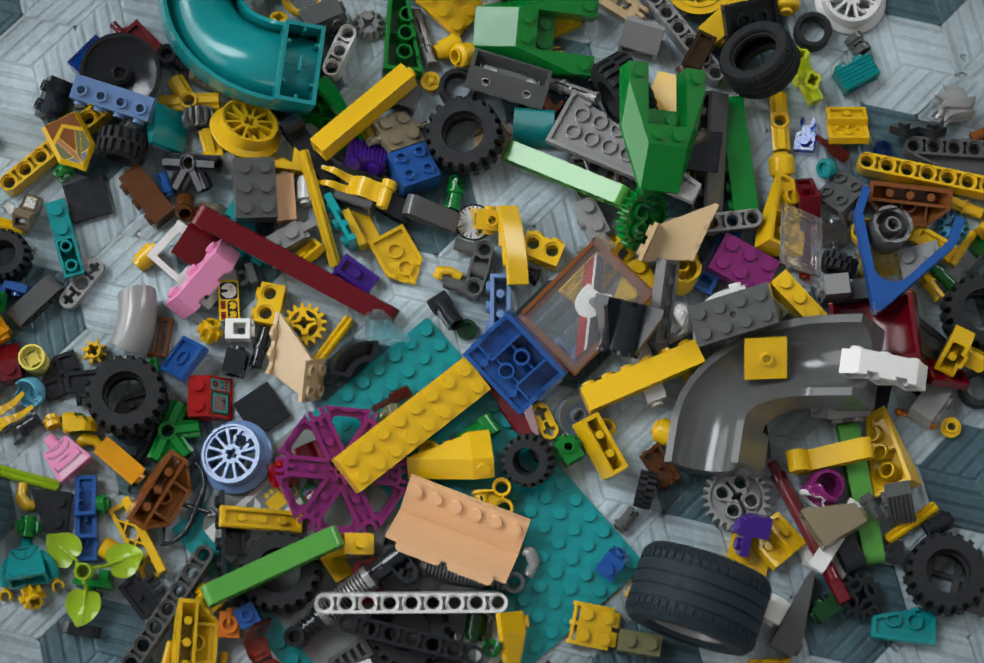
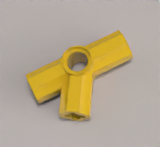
M176 74L167 82L174 94L159 95L158 98L159 104L182 113L184 108L191 106L186 105L191 100L194 101L193 106L198 104L211 106L215 111L221 108V95L219 92L194 93L182 74Z

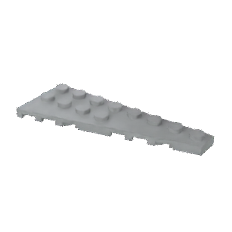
M572 91L545 140L546 144L636 181L619 123H615L607 117V114L600 112L592 106V103L588 100L585 101L577 92ZM685 172L679 193L665 194L693 205L702 188V184Z

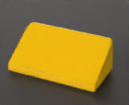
M332 553L320 558L337 585L353 575V569L346 559H332Z

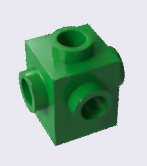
M565 433L555 439V450L553 451L554 454H557L556 460L558 462L562 461L565 468L584 459L583 444L578 437L574 438L572 433L567 436Z

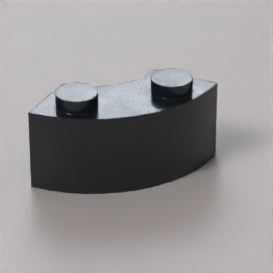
M363 338L347 343L335 353L329 363L327 372L351 378L354 369L359 364L366 361H375L379 341L372 338Z

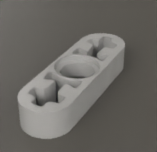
M91 259L84 266L85 274L91 275L92 281L85 274L78 275L61 293L59 302L65 310L71 311L76 309L104 276L106 268L102 261ZM99 265L100 271H99V272H96V271L93 272V270L91 269V267H92V266L97 267V266ZM80 280H87L88 286L86 289L80 290L77 288V283ZM72 289H75L80 296L74 295ZM72 297L74 302L72 304L67 303L65 298Z

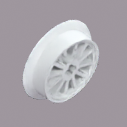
M814 0L816 12L825 15L829 19L832 30L851 35L856 31L864 33L875 27L883 17L886 0ZM841 2L835 8L831 5V3ZM859 4H866L868 9H861ZM842 7L846 9L844 15L837 12ZM849 10H853L854 17H847Z

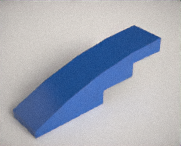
M97 475L75 476V535L80 538L83 546L82 553L76 557L79 563H99V556L97 555L99 550V512H97L95 504L96 496H98Z

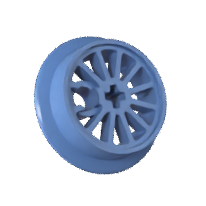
M234 420L218 426L207 437L201 450L200 464L206 473L207 482L218 491L225 490L226 494H242L254 489L268 474L266 465L272 463V445L265 431L252 422ZM226 436L228 445H226L223 441V438ZM246 438L247 444L244 447H239L240 440ZM218 443L224 447L223 450L216 448ZM214 452L222 453V455L213 457ZM255 452V458L246 457V454ZM233 453L237 455L236 458L232 457ZM245 460L253 462L249 470L243 464ZM221 461V462L214 468V462ZM225 466L223 475L220 477L218 472ZM238 466H241L245 471L241 476H239ZM232 467L234 478L228 479Z

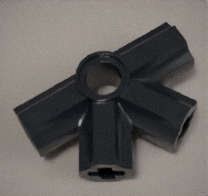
M166 152L162 158V165L165 170L177 171L172 181L174 189L187 193L191 185H193L196 194H201L212 189L213 184L208 173H220L223 168V160L221 155Z

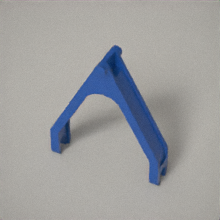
M863 185L853 213V222L871 308L870 312L873 316H878L953 250L957 244L965 218L956 217L947 242L904 280L897 282L887 281L880 277L874 268L863 214L871 187Z

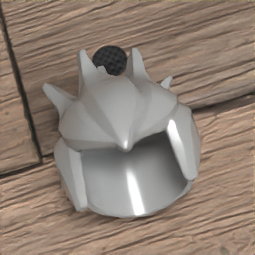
M943 84L946 92L941 95H934L937 99L930 100L932 103L939 104L931 116L935 120L941 117L939 125L944 122V127H947L950 123L968 122L976 113L972 109L976 96L968 97L964 89L959 86H946Z

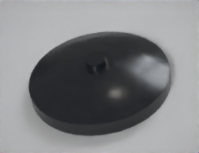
M118 32L102 36L88 47L80 63L79 75L154 98L161 84L162 70L156 52L146 41L133 34Z

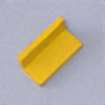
M349 208L341 211L343 219L347 220L352 233L356 236L360 252L370 248L367 242L380 236L370 216L354 211L351 212Z

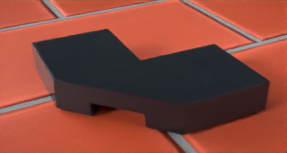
M73 349L53 356L50 366L41 380L45 386V398L48 403L68 396L62 380L64 372L81 370Z

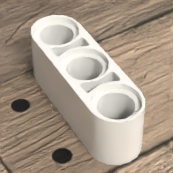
M344 24L339 28L322 65L324 76L327 75L332 83L341 78L357 43L356 29L351 24ZM348 33L353 35L351 38L348 39L343 37L345 34ZM337 51H344V52H345V53H344L343 55H341V56L335 55V53H336ZM330 68L337 69L334 73L327 72Z

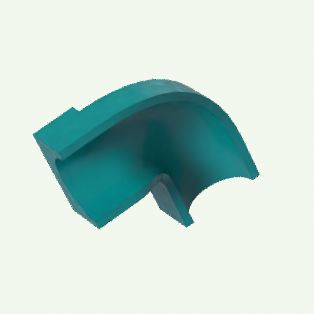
M158 0L159 15L168 42L184 65L207 85L235 100L266 109L287 113L296 112L298 115L307 116L315 107L326 26L286 19L284 22L273 20L252 11L244 0Z

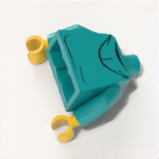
M21 539L20 548L11 549L8 557L5 558L0 566L1 601L5 600L4 594L6 592L9 594V601H12L14 593L11 590L28 587V584L35 586L51 583L50 579H53L52 590L54 592H57L55 584L58 582L62 584V588L65 590V583L59 579L60 573L56 561L47 551H42L39 545H33L32 539Z

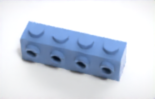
M76 74L69 95L74 100L73 104L81 107H86V104L94 106L93 110L104 114L105 111L113 112L112 116L123 120L125 117L132 118L133 123L144 126V123L151 124L158 102L153 97Z
M490 273V281H486V293H490V301H486V313H490V321H486V331L511 309V285H507L506 274Z

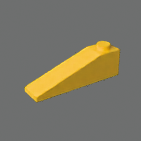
M882 406L871 412L870 416L866 417V437L871 438L874 459L869 460V476L875 498H881L880 492H885L883 484L909 480L911 490L921 486L922 483L916 467L886 408Z
M489 429L465 432L460 437L453 440L449 439L432 449L428 448L407 457L408 479H410L412 474L424 479L475 480L494 478V457Z
M524 611L495 613L499 642L503 645L501 653L502 662L521 663L527 635L526 628H530L529 616L524 615Z

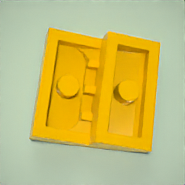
M866 107L825 108L828 144H869L870 136L867 126L868 116Z
M779 511L770 517L773 519L769 540L752 537L750 545L772 571L806 544L805 540Z

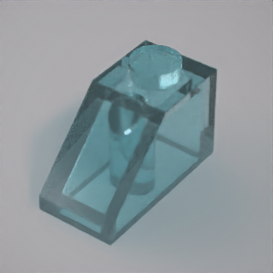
M373 309L372 313L366 312L365 338L367 340L409 342V337L387 313H384V310Z

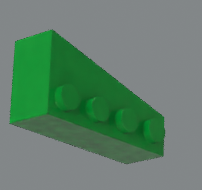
M387 0L381 76H386L402 63L406 68L410 67L415 72L416 80H421L423 68L420 61L410 0Z

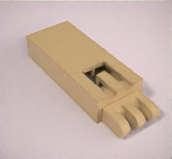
M599 0V8L622 23H625L626 16H638L645 20L646 16L644 14L648 15L650 13V10L642 5L640 0H621L630 6L629 9L624 7V4L621 6L616 5L619 0Z

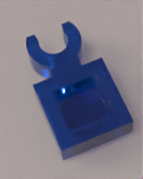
M801 118L800 125L802 131L796 130L794 152L815 153L818 135L816 131H813L817 125L815 118H812L810 125H805V118Z

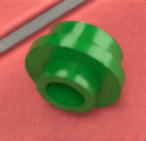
M106 493L96 496L97 512L107 514L108 510L111 509V498L107 497Z

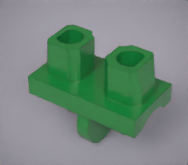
M100 570L98 580H87L88 591H96V589L114 591L115 585L112 583V573L109 570ZM73 577L72 584L84 587L80 579ZM96 591L100 594V597L102 598L103 592Z

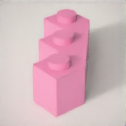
M220 239L216 243H210L205 250L207 253L203 261L197 265H191L187 270L186 274L188 275L184 283L178 287L174 286L169 290L165 305L183 320L198 310L201 306L199 302L206 295H211L220 284L219 280L225 272L229 274L234 268L240 253L225 240Z

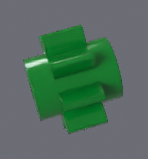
M22 515L20 521H15L14 531L19 532V537L33 539L36 533H41L42 523L37 521L36 516Z

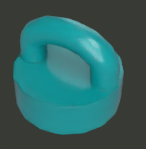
M823 158L817 162L816 171L819 177L824 179L831 178L838 173L836 164L831 158Z

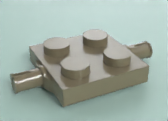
M406 110L380 117L370 125L375 132V136L367 138L366 144H368V147L380 144L387 153H391L424 142L425 138L420 130L425 129L428 122L427 120L414 122Z

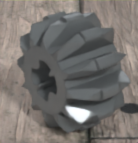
M199 104L184 108L182 116L183 127L193 132L210 127V119L215 110L211 106Z

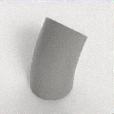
M132 285L118 293L117 320L110 342L129 352L147 357L157 322V292L155 288L149 285Z

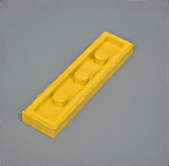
M220 505L219 527L271 532L273 530H280V532L287 530L292 533L301 534L303 531V521L300 524L297 523L299 517L302 516L301 513L294 520L291 511L229 505Z

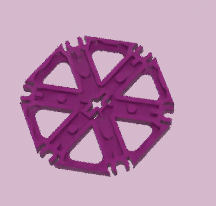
M323 405L326 414H324V409L321 406L317 408L319 411L318 417L313 416L311 411L307 412L308 418L311 421L307 419L306 414L303 415L276 453L282 454L285 457L278 456L275 458L276 461L283 463V467L274 468V472H283V475L275 474L274 476L294 520L301 513L302 516L299 517L297 523L300 524L303 519H308L309 526L307 530L312 529L315 523L316 527L312 532L316 533L333 526L325 524L323 517L338 495L341 494L351 515L352 523L349 526H337L340 534L359 533L358 528H360L361 533H367L366 525H371L373 531L377 530L374 520L380 528L407 489V487L399 486L400 484L406 485L409 482L401 478L402 473H407V469H401V466L407 467L406 457L371 483V485L388 486L392 490V495L381 511L374 512L364 490L356 494L343 475H338L336 466L333 464V468L331 465V460L344 450L332 419L335 416L354 417L360 421V427L345 447L346 449L378 424L375 421L378 413L375 412L368 418L372 410ZM304 430H310L324 458L294 455L291 448ZM299 477L322 481L307 503L299 505L288 485L290 478Z

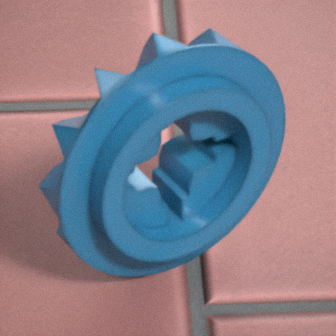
M954 211L945 213L936 222L937 234L948 239L951 231L948 225L951 224L952 220L954 222L957 216L964 218L962 214L955 213ZM967 219L964 220L957 243L967 236L969 230Z

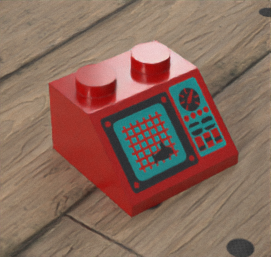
M191 375L188 378V418L190 420L199 419V421H232L233 379L212 375Z

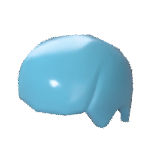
M25 377L15 383L18 386L15 395L22 391L26 394L20 400L25 407L33 405L34 408H37L44 402L46 397L45 386L38 378Z

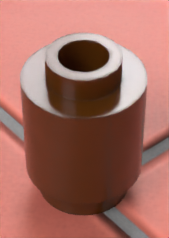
M182 193L175 200V215L182 221H189L195 215L196 200L193 195Z

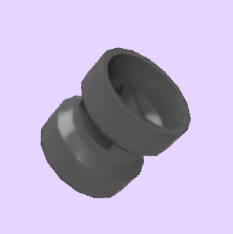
M861 31L854 32L844 40L845 45L851 48L854 57L858 54L864 55L872 48L869 42L863 39L864 35Z

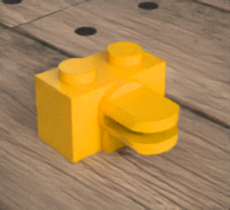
M956 324L934 368L951 377H954L958 368L962 369L963 366L978 373L984 371V352L971 346L975 333Z

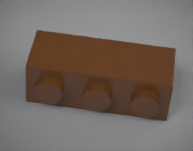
M136 164L118 178L121 182L120 189L126 196L128 194L132 196L133 200L131 202L138 211L141 209L146 215L143 217L150 226L154 224L159 229L176 216L174 207L139 164Z

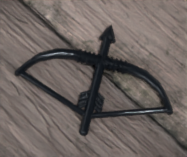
M197 460L193 461L194 463L189 468V473L195 466L199 469L202 482L200 493L197 494L195 504L192 505L185 502L182 506L191 509V514H189V519H187L188 523L179 535L165 542L166 527H162L161 547L182 540L191 530L199 512L207 514V517L218 516V513L213 508H202V503L206 497L207 477Z

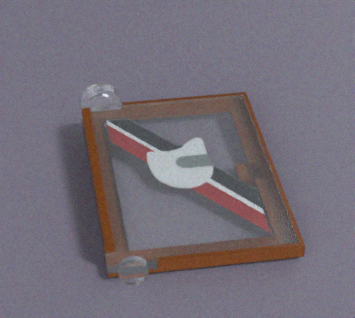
M603 232L591 241L518 315L525 325L574 377L600 352L598 350L600 334L594 304L596 293L641 304H647L652 299L653 289L612 251L616 245Z

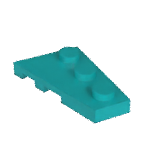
M332 193L324 194L327 214L331 212L334 218L331 222L335 230H340L343 235L340 237L345 249L349 247L351 253L358 250L356 236L352 233L347 220L343 219V214Z

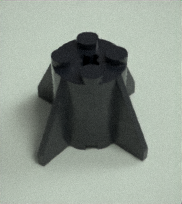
M596 293L594 304L600 334L598 350L638 359L640 350L664 320L666 310Z

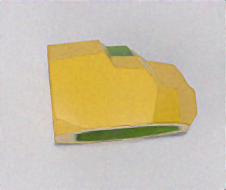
M67 412L62 415V426L65 435L92 434L98 430V425L94 419L86 416L84 413Z

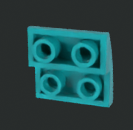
M157 103L152 123L147 126L149 143L174 153H184L188 130L183 127V113Z
M515 107L512 140L529 147L552 148L551 145L546 144L545 140L554 125L555 110Z

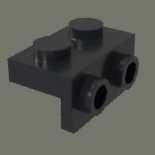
M53 75L43 79L40 85V90L42 91L40 98L38 97L34 104V109H36L34 115H44L53 120L64 117L73 83Z

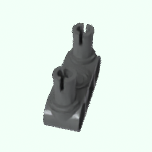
M456 238L453 249L471 254L473 258L470 261L467 279L462 281L445 276L443 288L460 292V295L467 297L469 300L477 301L482 298L486 281H488L494 247L487 240L474 241L473 243ZM482 248H487L490 253L482 255L479 251ZM472 286L480 289L477 293L469 292V288Z

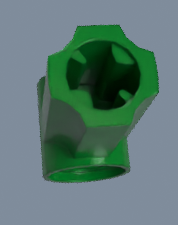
M487 413L474 422L475 424L456 435L460 437L462 436L461 434L468 431L489 429L490 438H493L501 432V429L492 414Z

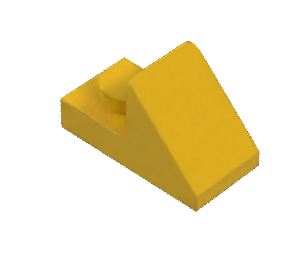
M294 147L292 162L286 158L275 160V174H278L280 171H289L294 173V176L303 175L297 154L299 151L296 147Z

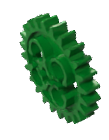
M636 187L635 192L630 191V198L624 197L626 203L620 204L622 211H617L620 218L615 220V222L619 223L615 230L620 231L617 237L621 238L620 243L624 244L623 247L637 252L640 244H645L648 238L645 236L649 225H654V222L664 223V219L669 218L668 215H665L669 208L665 207L668 201L664 200V194H661V192L639 190Z

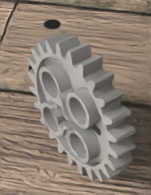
M710 476L712 480L707 479L706 485L708 487H704L702 490L707 495H703L701 500L707 501V503L703 504L704 509L709 508L706 516L713 515L714 517L711 522L714 523L718 520V528L726 525V531L728 532L734 522L744 515L742 509L746 511V514H767L764 510H768L770 505L765 502L770 501L771 497L765 496L769 489L763 488L766 481L759 482L760 477ZM742 481L745 487L739 489L735 486L734 482ZM722 490L726 493L727 497L724 499L719 498L716 492ZM733 495L735 497H740L739 502L737 500H732ZM748 498L753 499L756 505L750 507L746 504L745 500ZM727 509H735L738 515L735 517L730 516Z

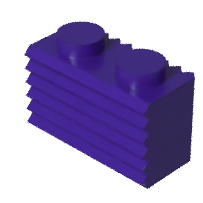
M354 138L347 145L343 166L349 167L352 170L358 169L369 172L372 175L382 176L388 153L380 144L368 147L364 140L361 141Z

